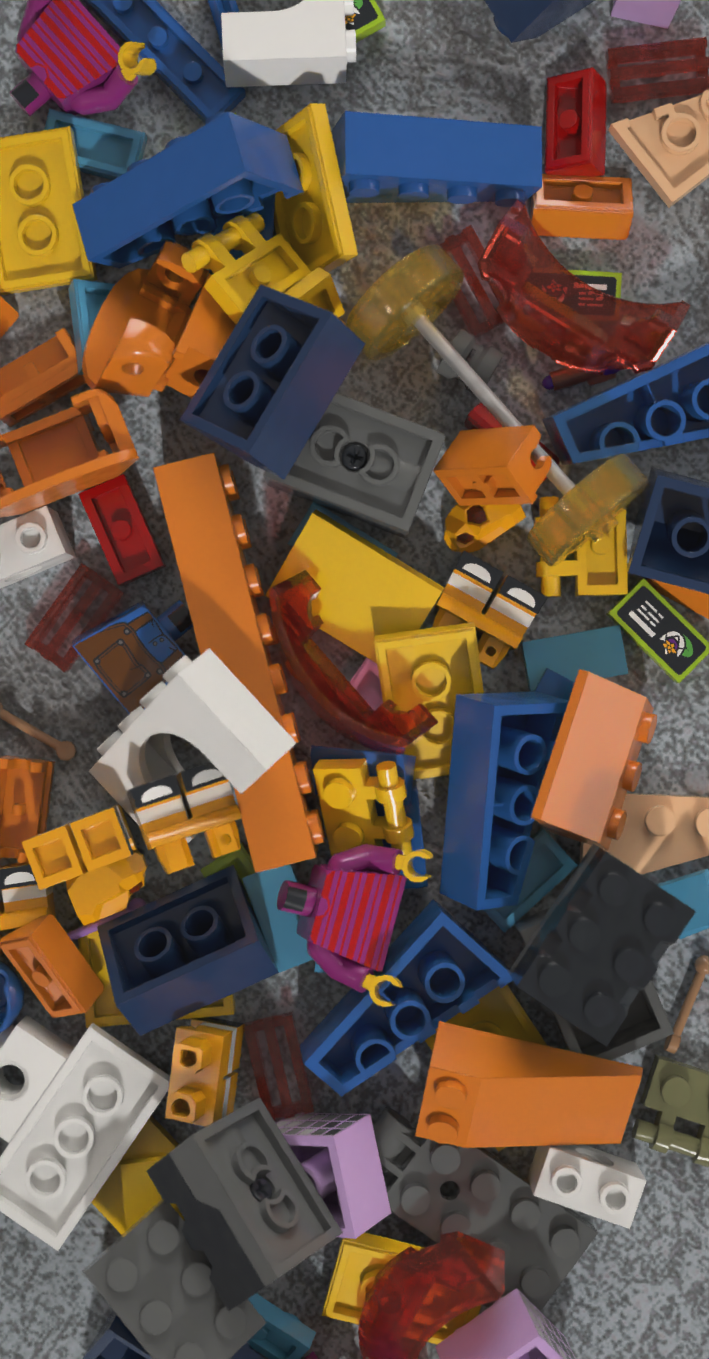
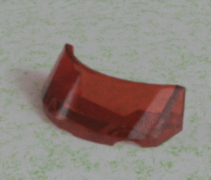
M518 199L499 221L477 263L481 280L489 282L499 302L496 311L511 330L531 348H536L546 354L554 362L586 373L603 375L606 369H632L634 374L652 370L691 307L690 304L683 300L681 302L665 304L628 301L603 293L584 283L570 273L550 253L531 222L526 204Z
M306 570L273 586L269 590L274 635L282 663L300 696L328 726L345 738L366 748L384 753L405 754L438 723L423 704H418L408 711H400L394 709L397 704L388 699L374 711L318 647L311 637L324 622L319 614L313 617L311 604L312 600L317 598L321 587Z
M456 1231L441 1234L440 1243L418 1251L410 1246L397 1254L378 1272L370 1291L365 1294L358 1330L362 1359H418V1355L427 1341L451 1319L476 1306L499 1300L504 1293L505 1251Z

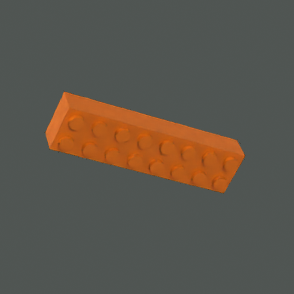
M214 452L154 467L153 470L200 655L210 648L296 743H299L301 737L294 712L285 714L280 696L289 692L283 666L279 663L272 664L268 646L277 644L272 622L267 613L260 614L256 600L257 597L264 596L260 574L254 563L247 565L244 549L252 548L249 530L245 518L243 519L241 513L235 515L232 501L240 499L233 470L230 469L229 463L222 465ZM294 747L289 749L242 794L234 787L255 873L316 858L319 848L318 844L324 843L325 832L319 809L309 810L305 795L312 793L311 790L313 789L306 760L297 762Z

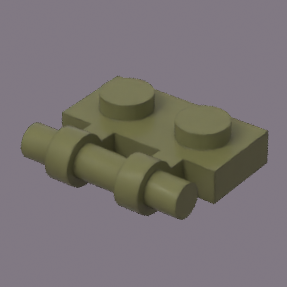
M655 1054L640 1101L644 1106L658 1110L654 1124L637 1118L632 1129V1138L649 1143V1148L652 1150L666 1153L669 1149L690 1156L695 1164L709 1167V1071ZM680 1117L700 1124L696 1137L675 1131L674 1124L676 1118Z

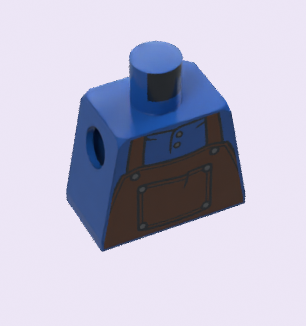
M180 599L157 618L145 603L141 601L80 634L72 640V647L128 714H130L139 706L145 710L140 704V700L162 681L166 685L168 684L162 676L178 660L186 655L176 643V640L193 628L189 610Z

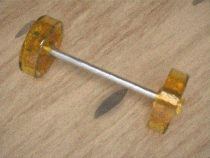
M431 244L423 246L399 260L382 274L355 304L347 318L346 326L365 343L361 352L369 360L386 358L422 334L503 427L523 426L433 324L455 298L464 279L463 270L440 245ZM539 443L530 455L535 464L541 456H549ZM618 454L575 485L552 459L547 477L563 494V497L533 526L527 535V542L548 566L554 567L560 564L591 539L594 543H597L613 530L619 523L615 518L644 491L648 485V478L626 454Z

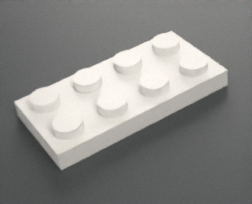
M92 1023L0 1156V1212L59 1251L167 1093L170 1076Z

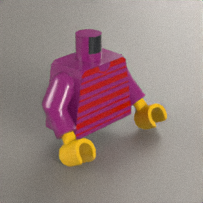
M28 0L17 35L18 44L16 45L15 53L29 75L9 93L28 116L34 114L50 98L63 112L73 115L79 113L90 115L114 111L137 85V75H151L155 72L157 65L155 59L143 58L138 63V55L145 48V43L126 42L120 47L79 0Z
M362 844L334 854L328 864H315L312 868L308 885L285 880L278 893L277 908L280 911L300 915L297 924V934L307 940L308 954L330 978L361 993L369 990L370 997L375 1004L382 1007H390L395 1004L381 998L379 993L380 986L385 981H389L400 988H403V985L395 976L381 975L376 977L373 970L381 972L383 970L406 879L408 878L413 882H423L432 876L429 874H418L413 868L414 858L419 856L425 859H432L434 856L426 849H418L403 855L400 849Z

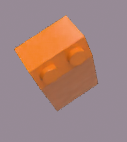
M439 1021L415 1136L463 1148L621 1144L640 1085L643 1068Z

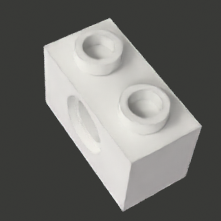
M48 506L41 507L0 524V589L76 558L58 512Z
M28 1015L16 1026L11 1025L0 1033V1137L8 1143L15 1136L74 1050L73 1046ZM14 1065L20 1068L24 1074L25 1083L22 1085L10 1083L4 1076V1066Z
M586 1145L538 1146L527 1176L533 1196L628 1229L632 1225L646 1184V1179L637 1163Z

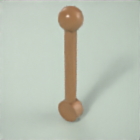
M0 702V718L55 749L58 758L67 761L75 757L77 747L73 742H60L6 711Z
M702 955L695 960L696 973L672 1029L674 1034L668 1036L664 1043V1050L675 1054L679 1048L681 1034L705 975L709 974V956Z

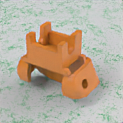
M166 240L150 269H135L125 274L113 286L94 320L84 346L82 369L85 382L91 389H102L107 393L149 397L153 390L162 392L167 385L193 398L231 335L235 323L205 289L204 285L211 276L209 271L201 268L194 273H190L183 267L181 257L190 249L179 243ZM201 287L202 289L192 310L189 308V305Z
M89 389L71 397L73 407L8 433L0 434V449L6 446L9 447L24 487L18 490L10 487L7 488L0 471V517L27 513L118 477L139 459L120 408L109 393L102 389ZM89 413H94L102 435L111 447L112 454H109L105 449L100 451L92 432L95 430L88 415Z

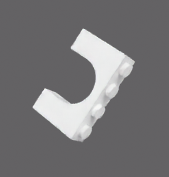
M303 0L293 7L279 11L221 13L226 87L346 83L347 63L356 62L355 30H346L345 16H354V0Z
M209 648L193 662L186 655L183 656L162 676L168 684L166 685L163 681L160 682L140 700V704L145 710L141 706L137 707L117 726L120 730L114 732L97 748L102 757L89 772L137 823L126 792L131 788L173 774L176 776L180 772L185 771L175 756L170 734L179 736L197 747L240 794L296 744V741ZM180 795V796H181V799H182V802H183V805H184V808H185V811H186V814H187V817H188V819H189V816H188V813H187V810H186V807H185V804H184L182 795ZM197 834L186 837L187 843H189Z

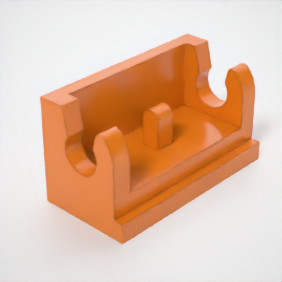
M66 328L55 332V337L0 368V420L9 427L14 426L86 383L84 375L78 374L75 343Z
M535 425L460 430L433 471L459 506L533 504L538 497L536 491L551 468L552 458L551 456H541L537 460L535 467L531 465V452L537 448L541 438V434Z
M9 755L0 756V859L14 858L18 859L17 862L29 863L21 842L46 832L55 761Z

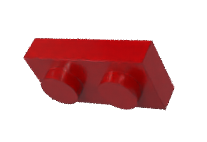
M125 474L78 494L119 586L126 585L166 567Z

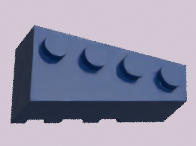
M228 111L212 115L205 121L203 127L188 136L172 139L166 144V149L153 157L132 163L128 166L126 173L111 182H104L91 188L89 195L72 204L88 261L115 268H123L159 253L166 240L176 243L174 236L177 234L181 236L202 235L218 228L217 217L242 211L247 216L264 209L262 199L282 191L284 197L288 199L304 191L287 135Z
M345 111L331 131L347 203L450 202L453 204H469L473 202H495V205L500 207H517L523 205L526 200L542 188V126Z
M709 342L542 419L561 465L576 464L709 438Z
M535 691L456 694L440 894L476 911L518 904L535 841L529 837L534 823L531 814L569 700Z
M432 899L390 945L382 972L373 970L376 977L391 975L401 981L403 988L385 981L379 989L381 998L395 1005L390 1007L378 1006L372 1001L369 990L361 993L351 988L300 1044L303 1063L342 1097L397 1059L396 1055L417 1041L422 1043L435 1034L439 1021L446 1022L460 1012L462 1014L466 1013L480 1003V998L498 986L503 988L513 981L508 972L510 969L438 902Z

